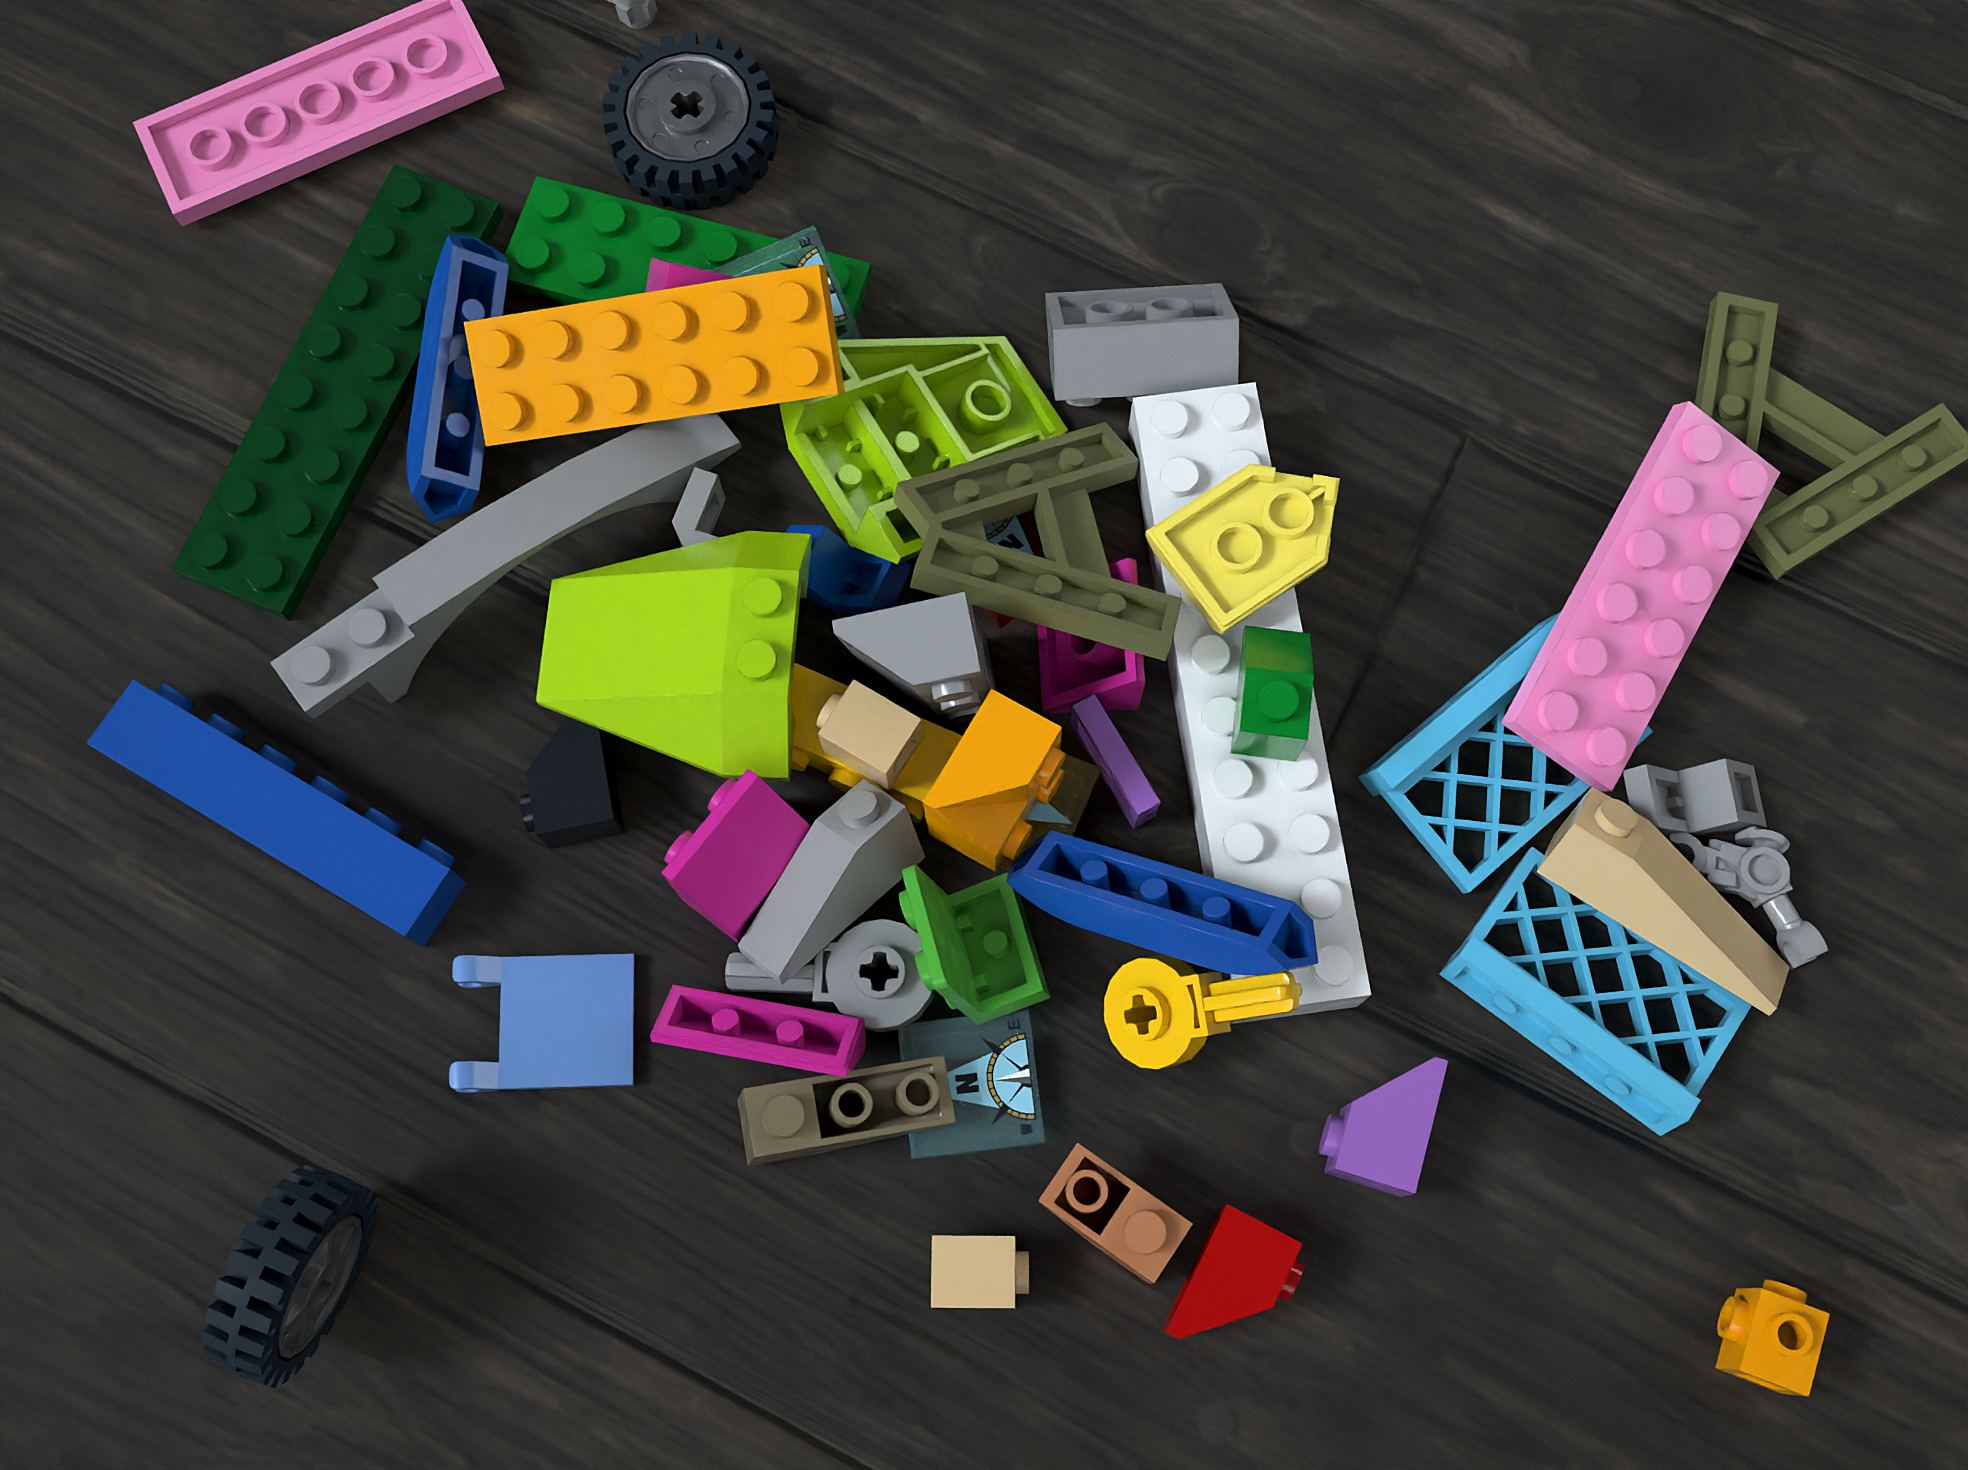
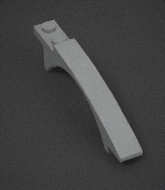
M717 413L657 421L639 426L566 461L473 513L372 578L379 587L377 590L270 663L302 709L312 719L327 711L367 682L392 704L407 693L411 680L421 661L445 629L481 593L507 572L566 534L607 515L649 503L680 502L694 467L709 471L742 448L741 443Z

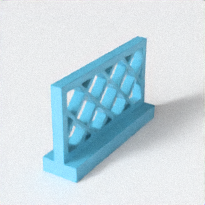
M1561 612L1537 624L1357 777L1373 797L1381 795L1463 894L1471 892L1590 788L1589 785L1576 776L1567 786L1546 784L1547 756L1520 736L1504 734V725L1501 724L1505 716V707L1515 698ZM1491 720V732L1478 731ZM1648 725L1636 746L1653 732ZM1466 740L1490 743L1488 777L1457 774L1459 746ZM1503 744L1533 747L1532 782L1501 779ZM1445 759V772L1431 771ZM1420 780L1444 782L1442 817L1421 815L1404 793ZM1457 784L1488 787L1486 822L1455 819ZM1501 788L1531 792L1530 818L1523 825L1499 824ZM1545 793L1557 794L1544 805ZM1431 826L1441 827V838ZM1454 828L1485 831L1484 859L1469 872L1453 854ZM1498 833L1511 834L1498 846Z
M1531 847L1524 854L1461 947L1451 956L1439 975L1661 1136L1689 1121L1701 1101L1696 1096L1752 1005L1537 873L1536 871L1544 854ZM1531 871L1553 886L1558 907L1529 909L1523 882ZM1512 899L1514 911L1503 912ZM1593 915L1605 923L1612 946L1584 949L1576 917ZM1561 919L1569 951L1540 954L1532 921ZM1518 923L1525 955L1506 957L1484 941L1494 925ZM1649 955L1661 963L1668 986L1640 989L1631 956ZM1616 958L1624 991L1596 994L1587 961ZM1572 962L1580 996L1561 997L1550 989L1543 965ZM1523 967H1529L1530 973L1524 970ZM1704 994L1724 1008L1727 1012L1716 1028L1696 1030L1687 996ZM1671 998L1680 1031L1652 1034L1643 1001ZM1627 1002L1636 1036L1618 1038L1604 1027L1599 1005ZM1578 1007H1584L1585 1013L1579 1010ZM1709 1040L1702 1051L1700 1041ZM1684 1043L1691 1070L1682 1084L1661 1069L1656 1045ZM1639 1047L1641 1054L1633 1048Z

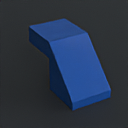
M789 525L786 533L811 534L812 537L806 599L848 617L892 608L913 567L908 561L895 564L867 552H859L825 525Z

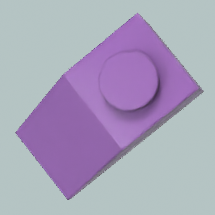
M1434 1057L1342 1107L1339 1117L1329 1114L1319 1145V1153L1328 1156L1324 1173L1399 1197L1415 1194L1448 1061Z

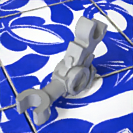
M1753 826L1735 835V842L1738 846L1710 839L1708 847L1703 846L1696 837L1689 833H1672L1666 837L1717 891L1736 894L1750 901L1754 909L1760 906L1764 908L1777 931L1776 941L1780 954L1791 970L1816 959V956L1828 951L1820 932L1811 923L1800 918L1787 895L1793 888L1790 884V868L1782 854L1789 848L1790 842L1782 834Z

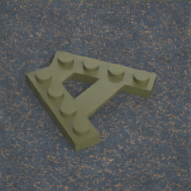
M1718 291L1710 303L1695 406L1755 453L1758 450L1761 426L1833 469L1790 496L1773 487L1751 527L1745 541L1776 580L1968 462V433L1943 402L1885 437L1770 367L1778 303Z
M1106 422L897 483L894 503L924 541L914 567L911 588L942 597L965 592L973 606L1162 661H1166L1182 598L1111 578L1088 493L1134 479L1140 460ZM1033 511L1045 558L987 542L983 526Z

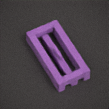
M1093 694L1072 705L1070 725L1133 830L1156 818V812H1158V806H1160L1161 802L1096 695Z

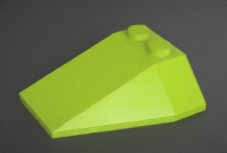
M1005 336L837 340L845 394L779 403L788 449L851 547L895 564L919 556L924 543L923 539L894 503L898 482L1065 434L1068 431Z
M744 531L552 579L536 702L540 706L723 778L739 779L747 769H750L765 781L790 782L795 717L790 701L800 598H807L812 544L811 534Z

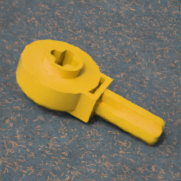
M1142 957L1122 965L1111 978L1104 998V1021L1112 1043L1125 1059L1141 1068L1162 1069L1191 1060L1205 1045L1207 1036L1230 1032V1021L1295 1011L1299 1007L1302 987L1300 983H1296L1293 973L1289 971L1222 981L1220 971L1197 974L1191 966L1174 957Z

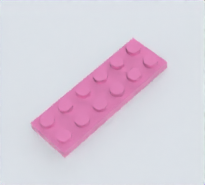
M423 0L134 121L133 124L172 214L183 227L505 88L463 1Z
M1690 401L1673 405L1501 724L1590 787L1593 786L1600 791H1613L1781 472Z

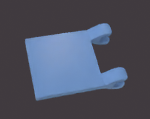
M634 953L519 957L462 955L454 959L452 977L455 982H458L459 986L463 988H484L501 985L499 1062H454L449 1069V1084L451 1088L460 1093H480L499 1090L634 1086Z

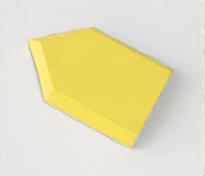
M1250 463L1148 529L1145 535L1153 552L1210 627L1222 635L1326 566L1340 478L1317 474L1310 478L1275 472V467Z

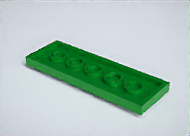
M536 176L505 253L509 263L506 289L564 305H572L645 293L652 257L731 276L744 277L788 269L780 263L797 266L801 258L813 248L807 246L801 248L800 244ZM819 250L847 317V320L834 322L835 327L845 324L846 327L843 329H847V332L840 336L836 332L837 340H850L872 276L871 263Z

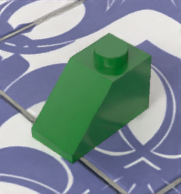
M1244 626L1230 753L1297 761L1308 741L1314 680L1310 633Z

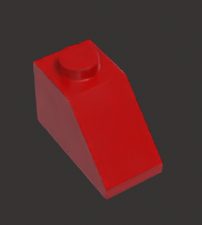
M1228 1204L1220 1207L1161 1332L1172 1338L1181 1339L1274 1307L1278 1297L1288 1301L1293 1295L1304 1271L1305 1264L1296 1259L1303 1243Z

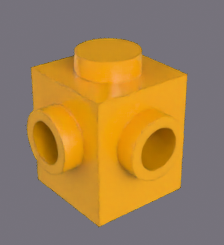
M1764 1280L1762 1288H1736L1734 1297L1731 1296L1725 1301L1719 1315L1717 1332L1723 1340L1715 1368L1781 1394L1809 1397L1830 1314L1806 1305L1807 1293L1780 1282Z

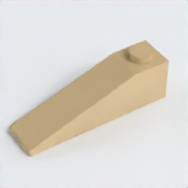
M1592 786L1554 834L1536 872L1770 1016L1777 1009L1790 967L1649 820L1634 812L1626 803L1613 799Z

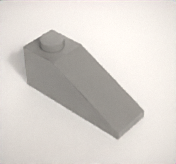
M862 779L814 821L739 942L738 947L741 953L781 985L786 983L903 878L902 869L915 864L918 865L925 858L907 807L865 779Z

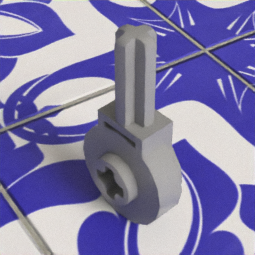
M887 919L862 922L845 932L838 942H830L783 985L741 952L729 954L725 967V981L727 988L731 991L813 994L812 1001L817 1007H837L842 1015L864 1018L865 1029L880 1033L903 1029L919 1019L932 1002L935 990L929 991L925 987L917 969L915 953L922 950L918 933L904 923ZM888 962L894 974L898 975V978L888 979L885 983V990L877 991L872 981L867 978V975L877 974L880 969V963Z

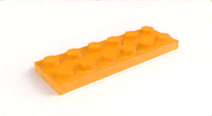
M811 265L464 322L486 446L845 394L826 265Z

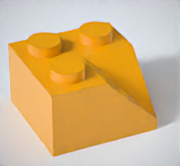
M991 689L923 801L928 834L995 872L1005 856L1014 861L1023 849L1033 826L1025 822L1037 801L1047 805L1063 779L1065 771L1060 768L1066 758V753L1060 750L1062 727Z

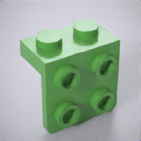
M916 864L902 869L906 890L899 893V902L907 923L913 930L917 929L922 950L915 953V961L919 975L929 991L936 990L945 998L952 1010H960L976 1025L986 1023L1051 998L1020 894L1006 882L1008 872L947 895Z

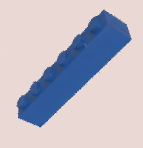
M131 681L86 744L424 948L467 883L450 869L456 858L423 838L416 848L399 839L397 836L403 827L372 807H369L366 813L361 816L344 806L351 796L317 775L311 785L292 775L298 764L272 747L265 744L257 754L242 745L241 742L247 734L220 716L213 713L207 723L190 714L196 704L168 685L162 683L157 691L153 692L137 681Z

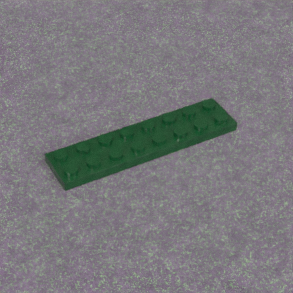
M393 165L171 570L180 578L285 620H291L416 383L428 297L448 235H472L489 245L504 217L499 202L401 166Z

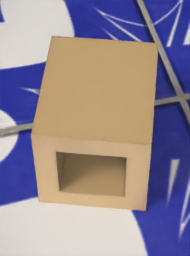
M854 679L843 696L835 692L828 699L816 723V726L821 728L818 732V737L823 752L889 791L924 738L921 718Z
M932 1235L931 1308H1015V1294H1029V1251H1015V1236Z

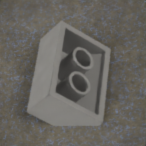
M1222 283L1045 293L1051 382L1055 401L1066 400V403L1073 406H1092L1100 403L1102 398L1126 396L1127 400L1132 401L1135 397L1238 384L1239 317Z
M965 592L832 620L834 634L866 670L938 717L948 715L949 722L973 720L990 690L997 691L985 630Z

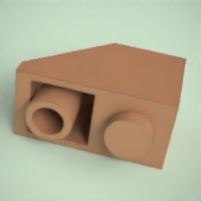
M1079 1143L1075 1145L1038 1200L1039 1203L1087 1241L1147 1284L1155 1283L1193 1225V1223Z

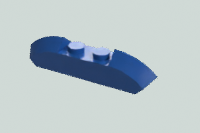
M448 235L437 263L427 302L407 444L409 488L411 495L431 523L470 511L480 488L485 439L464 322L503 315L509 263L505 255L472 235Z
M1053 830L1038 837L1009 867L1006 882L1023 897L1047 913L1077 927L1208 969L1237 975H1265L1318 964L1313 919L1295 902Z

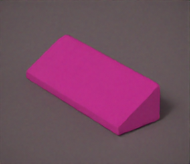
M674 984L650 1034L651 1042L841 1077L849 1075L863 1056L866 1048L864 1018Z

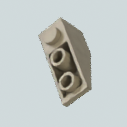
M944 1055L852 1070L847 1077L828 1074L744 1088L738 1098L748 1166L824 1153L956 1123Z

